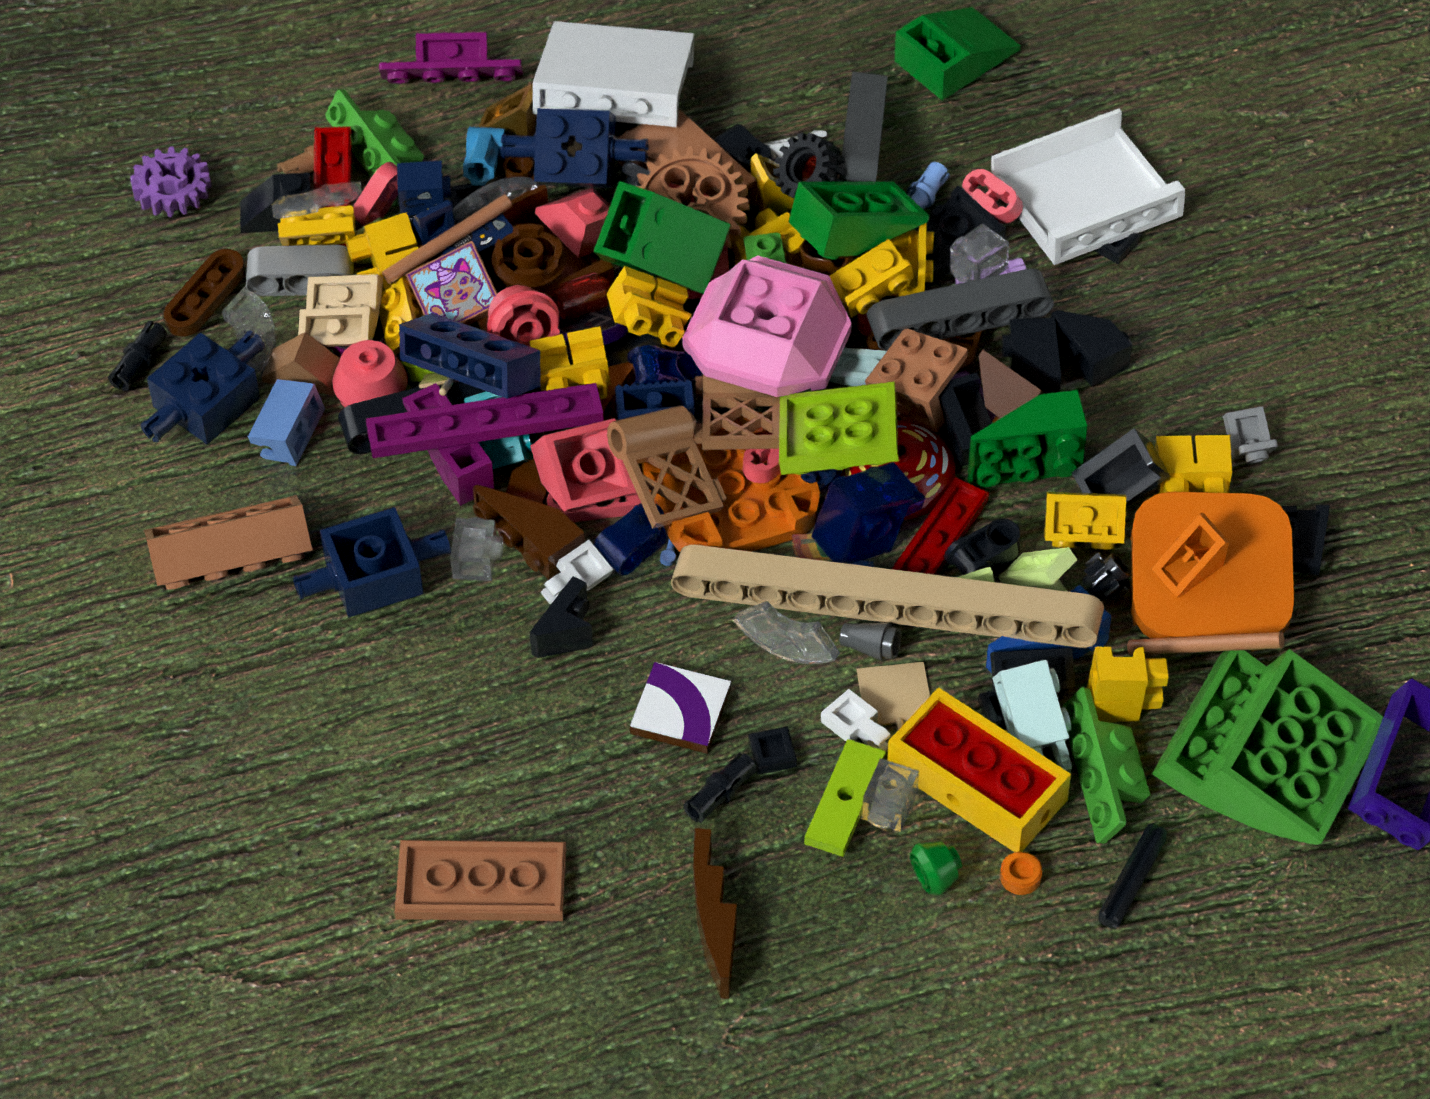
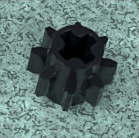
M1098 552L1085 563L1087 568L1084 571L1087 575L1082 581L1093 596L1101 601L1110 596L1117 602L1129 591L1128 586L1130 583L1127 579L1132 576V573L1127 564L1118 555L1112 553L1104 558Z

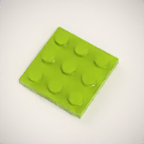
M895 382L780 396L779 465L781 475H801L811 471L843 470L854 466L884 465L888 462L899 461Z

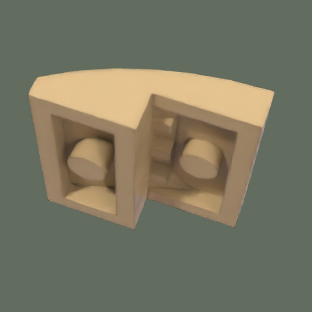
M378 274L308 277L306 309H300L298 335L306 332L324 347L350 346L359 341L373 340L381 305L383 278Z

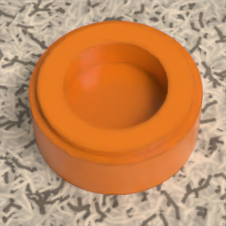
M1012 853L1001 864V883L1006 890L1013 894H1030L1041 884L1042 865L1030 853Z

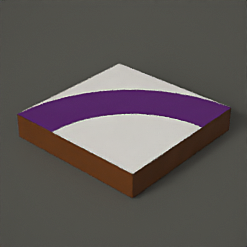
M654 662L630 724V734L708 754L731 691V681Z

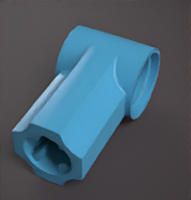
M469 126L466 139V157L463 164V177L468 178L472 185L485 186L490 179H494L498 162L505 159L501 156V146L506 147V145L501 143L502 134H506V129Z

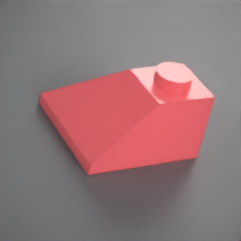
M592 187L536 207L535 214L580 258L594 252L610 204Z
M615 418L544 435L530 446L541 483L564 512L637 493L623 461L613 455L608 444L607 428L609 423L616 421Z

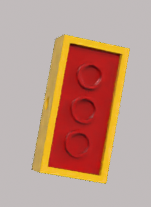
M939 687L888 741L887 768L1014 853L1022 852L1068 801L1071 773Z

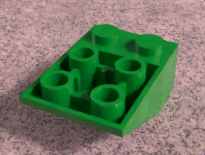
M970 7L922 14L897 30L894 61L943 101L1021 50V45L975 8Z
M619 181L594 252L603 261L621 267L626 266L652 275L656 279L660 278L704 294L709 282L712 280L731 224L657 193Z
M1078 390L1040 394L972 435L970 439L967 483L976 487H992L1003 483L1030 482L1035 479L1071 476V472L1083 465L1087 423Z

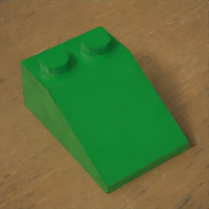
M894 181L799 182L788 222L800 233L802 238L807 240L818 251L820 256L835 260L840 256H857L878 246L887 239L891 240L928 222L929 215Z

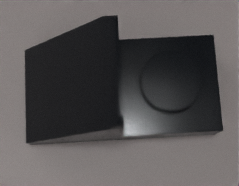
M573 576L530 631V643L533 656L541 658L592 647V626L583 620L590 605L587 599L586 582Z

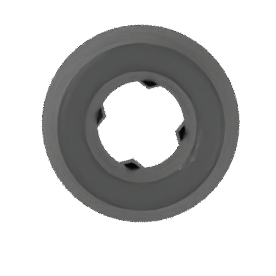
M845 622L840 631L839 641L841 646L852 648L885 662L887 659H896L901 646L902 633L901 629L893 627L892 623L852 624Z

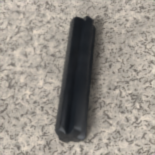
M1155 823L1146 826L1099 911L1098 921L1102 925L1110 929L1119 927L1167 840L1166 836L1168 833L1164 827H1160Z

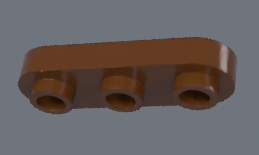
M221 249L212 253L164 309L163 316L165 326L171 334L184 337L196 333L239 284L245 275L243 257L239 252L232 249Z

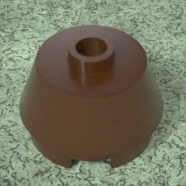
M528 223L514 226L512 233L506 235L502 240L497 239L491 261L494 271L506 288L514 285H523L539 291L558 281L566 264V252L559 237L556 239L553 235L544 232V226Z

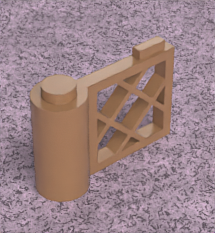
M704 375L696 376V399H703L702 423H696L697 429L695 430L694 440L696 444H702V450L779 449L780 397L764 394ZM772 406V408L762 414L753 410L755 407ZM728 407L731 410L721 415L711 408ZM741 416L750 420L743 426L733 422ZM762 427L772 433V435H755L752 432ZM721 428L730 432L726 436H711V434Z
M680 405L612 421L607 428L610 450L617 459L623 461L652 529L698 514L720 512L724 507L722 502L727 499L718 478L711 479L693 439L697 429L695 417L684 406ZM686 452L692 465L690 473L670 463L673 455ZM648 462L661 469L657 480L654 481L642 475L638 464ZM666 472L685 482L681 494L661 485ZM690 485L703 491L708 503L699 505L686 498ZM656 494L676 503L673 512L660 515L654 502Z

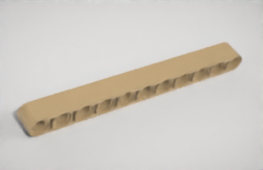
M687 545L681 549L671 579L672 588L677 593L692 598L993 637L1005 636L1025 641L1078 648L1091 647L1096 643L1104 611V605L1100 599L1084 593L703 545Z

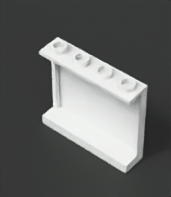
M554 21L533 80V114H537V108L611 111L616 115V122L676 127L679 97L688 67L693 68L694 34Z
M1120 109L1099 115L991 156V173L1013 188L1020 197L1023 209L1018 218L1054 265L1101 248L1106 243L1111 244L1127 238L1132 233H1140L1183 216L1184 187L1178 180L1169 184L1163 181L1121 129L1122 111Z

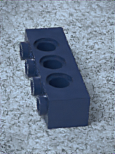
M435 313L399 324L401 361L506 399L541 387L540 350Z

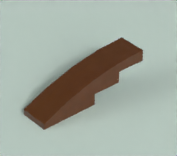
M695 828L693 883L697 926L706 963L719 996L723 999H729L737 930V904L723 903L724 866L710 865L712 854L711 829Z

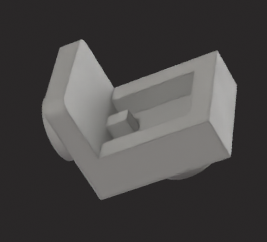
M1263 406L1229 412L1223 415L1226 433L1230 435L1233 460L1245 458L1246 464H1252L1269 459L1268 454L1274 451L1278 444L1276 439L1271 440Z

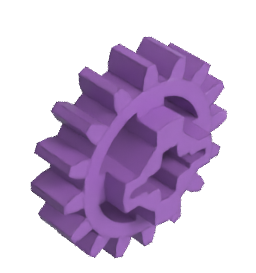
M171 146L168 149V153L165 154L156 149L155 157L150 158L144 155L142 157L143 165H134L133 167L135 175L130 176L134 199L135 201H140L143 210L152 207L153 215L155 216L159 215L162 210L167 211L168 217L173 216L174 210H180L185 215L187 214V206L191 205L198 208L200 207L199 198H208L207 188H211L208 165L206 162H201L198 153L189 157L188 148H184L180 153H175L174 147Z

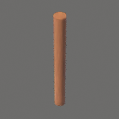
M505 194L407 255L382 271L384 279L388 284H392L406 273L414 270L511 208L512 203Z
M1282 632L1131 639L1128 641L1127 650L1129 655L1132 656L1133 652L1139 647H1144L1145 655L1281 649L1284 647L1285 640Z

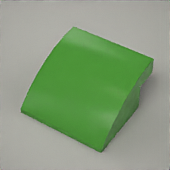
M1290 649L1268 666H1265L1245 650L1224 651L1219 655L1152 775L1197 803L1252 828L1279 837L1319 845L1323 842L1370 753L1383 716Z

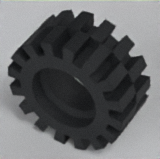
M800 133L797 134L798 139L794 137L788 139L787 141L790 146L782 145L779 151L784 153L782 158L777 156L774 162L780 165L779 168L773 169V175L779 177L775 180V183L781 188V192L792 198H795L798 183L803 182V168L806 162L813 156H816V168L812 176L804 182H842L837 177L845 173V169L839 166L845 163L844 157L839 155L841 153L840 149L834 146L833 143L812 133H808V135Z

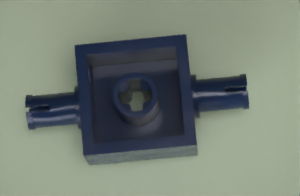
M537 108V123L534 136L502 134L501 143L515 147L501 146L502 158H533L535 162L534 182L540 186L544 184L545 186L613 188L615 161L647 162L648 153L646 151L633 150H649L648 139H616V115L611 111ZM574 141L583 146L582 150L575 152V157L568 152L569 146H573Z
M249 330L229 349H224L201 332L147 378L152 404L158 411L141 423V429L149 439L152 438L153 442H158L161 440V437L178 424L208 445L260 399L256 371L246 364L265 349V344L258 334L254 335V332Z
M393 507L320 530L326 567L292 577L300 600L331 589L334 592H338L349 618L422 595L423 587L418 562L443 554H450L451 548L444 529L411 540L410 537H407L396 508Z

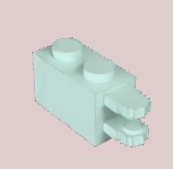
M1045 659L997 673L992 679L1008 733L1041 755H1043L1042 748L1051 746L1055 763L1071 773V761L1065 740L1069 738L1068 731H1071V721L1066 708H1060L1056 692L1060 691V684L1056 671L1053 668L1049 669Z

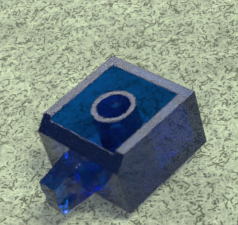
M894 462L879 467H871L866 471L853 475L838 477L831 482L828 488V493L811 537L832 562L852 564L890 552L904 518L922 509L926 498Z

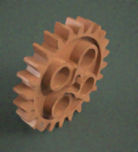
M692 146L688 147L684 156L680 155L677 148H673L672 159L668 160L661 153L659 154L661 163L659 166L650 162L647 163L649 175L637 174L641 186L636 187L657 193L731 224L724 246L728 248L732 246L729 238L730 234L741 236L740 227L736 223L745 224L748 221L746 213L743 212L750 209L748 199L744 198L748 195L746 185L741 184L743 182L741 172L733 173L735 170L733 162L729 161L722 165L721 153L718 152L712 159H709L708 150L705 147L699 156L694 155ZM700 176V178L698 179V181H697V183H696V186H694V189H693V186H692V185H693V182H694L695 177ZM675 180L685 181L679 188L669 187L670 183ZM711 188L720 190L717 195L712 197L704 195ZM692 193L695 203H690Z

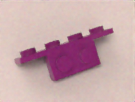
M487 32L416 33V62L379 63V72L382 79H387L392 84H404L409 82V79H423L427 83H440L444 81V78H459V81L476 82L480 80V77H494L497 81H512L516 79V76H523V65L521 59L488 60Z

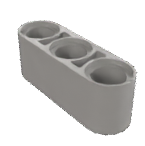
M343 245L256 247L248 253L245 286L250 293L257 296L307 295L308 277L354 275V262L350 259L347 247Z

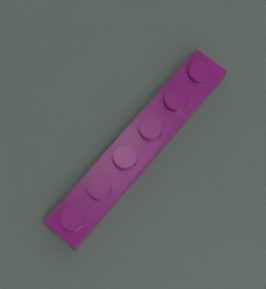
M592 383L521 394L509 399L502 397L366 418V426L372 458L589 425L604 421L597 384Z

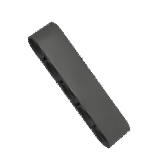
M852 71L842 149L845 163L840 165V167L845 169L844 175H839V180L842 182H876L888 75Z
M1032 268L883 300L869 308L867 319L878 347L888 351L904 329H910L942 340L1009 325L1010 319L1043 317L1053 309L1054 301L1042 273L1038 269Z

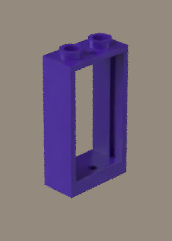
M1411 678L1395 691L1390 698L1348 809L1359 815L1366 823L1377 826L1396 837L1403 845L1419 850L1430 842V791L1420 818L1375 792L1403 716L1430 732V688Z

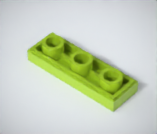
M847 739L804 837L805 845L844 857L886 759V751Z

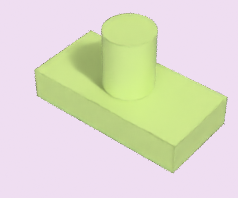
M1069 547L1024 552L999 576V579L1004 584L1036 586V588L1067 591L1059 578L1077 561V558Z

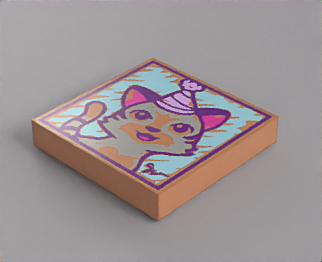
M473 241L405 274L424 316L435 313L470 325L488 316L489 305L497 294Z

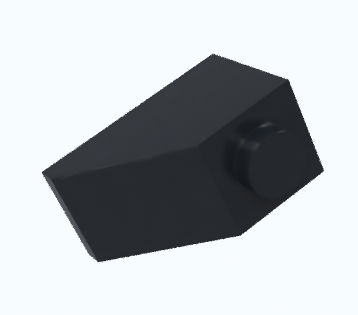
M310 173L274 174L240 201L241 233L278 231L281 212L313 209Z
M1060 310L1051 313V318H1055L1058 348L1091 387L1129 369L1132 342L1129 336L1124 331H1120L1111 320Z
M1055 318L1010 319L1008 334L1002 335L1001 338L1002 357H1009L1010 369L1046 394L1060 392L1061 369Z

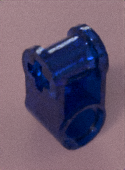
M644 345L632 349L627 355L629 363L633 364L636 378L634 383L637 386L641 382L644 385L648 382L654 385L656 381L660 384L666 381L669 384L672 380L677 383L679 380L685 382L687 379L693 385L696 383V376H702V372L687 352L663 349L655 345Z
M640 503L616 523L605 528L598 535L593 545L620 576H626L632 573L650 555L661 549L665 544L666 533L663 526L652 529L645 510ZM656 504L660 515L664 514L662 508Z

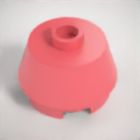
M523 285L510 286L501 290L492 299L488 308L487 332L530 347L529 341L560 334L558 328L560 320L559 310L549 296Z
M363 340L350 345L341 355L333 375L332 387L335 395L345 408L354 403L406 390L408 374L402 362L386 344L375 340Z

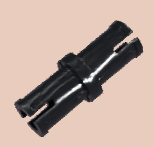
M148 321L134 342L127 344L123 350L124 356L108 376L109 382L115 388L120 390L123 385L122 390L128 391L142 369L149 367L153 361V358H151L153 353L167 337L166 329L157 322L153 326V321Z
M739 752L722 770L713 772L706 778V784L683 804L687 815L693 821L702 823L719 805L728 803L735 796V791L739 786L757 772L755 762L747 754Z

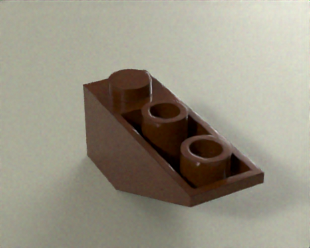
M478 484L473 487V511L477 518L485 525L489 523L498 532L500 539L507 547H514L523 555L526 564L533 571H540L548 580L561 573L556 567L559 559L585 542L584 532L558 508Z

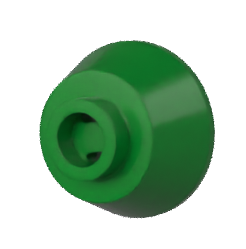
M942 841L923 842L915 844L910 852L913 870L923 889L928 894L935 896L943 895L959 878L958 869L962 868V861L953 845L947 847Z

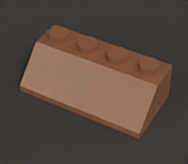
M297 495L144 530L157 586L165 584L168 590L189 585L188 579L204 575L206 581L228 576L227 570L243 567L244 572L254 571L266 567V561L281 558L282 563L293 562L305 558L304 552L312 551L303 506Z

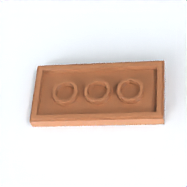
M400 840L395 918L402 920L563 921L566 842Z

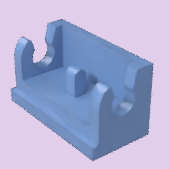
M281 379L276 380L248 435L252 444L271 448H263L260 453L261 457L297 466L325 410L315 384Z

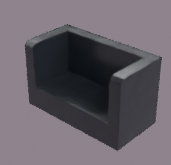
M978 372L950 380L939 395L945 419L943 427L960 467L969 465L971 436L992 424L979 392L981 378Z
M1135 428L1071 472L1082 493L1126 495V507L1170 477L1152 442Z

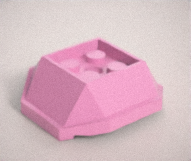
M757 255L750 260L742 259L730 271L709 282L682 337V344L684 350L688 355H691L704 376L780 397L799 393L807 389H811V391L826 389L851 334L852 323L829 275Z

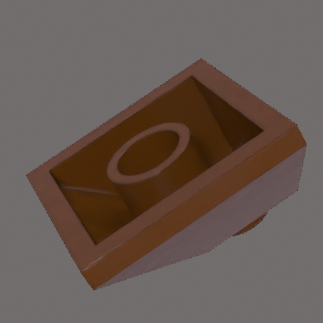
M982 350L979 354L985 408L996 415L992 421L993 423L1036 396L1046 394L985 350Z

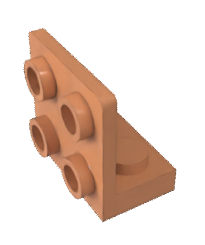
M904 329L866 378L865 383L870 385L895 382L897 416L903 421L914 422L938 433L945 423L939 395L969 354L965 347L910 329Z

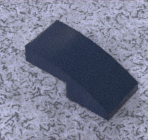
M446 200L414 216L411 227L417 245H425L434 236L454 226L451 203Z

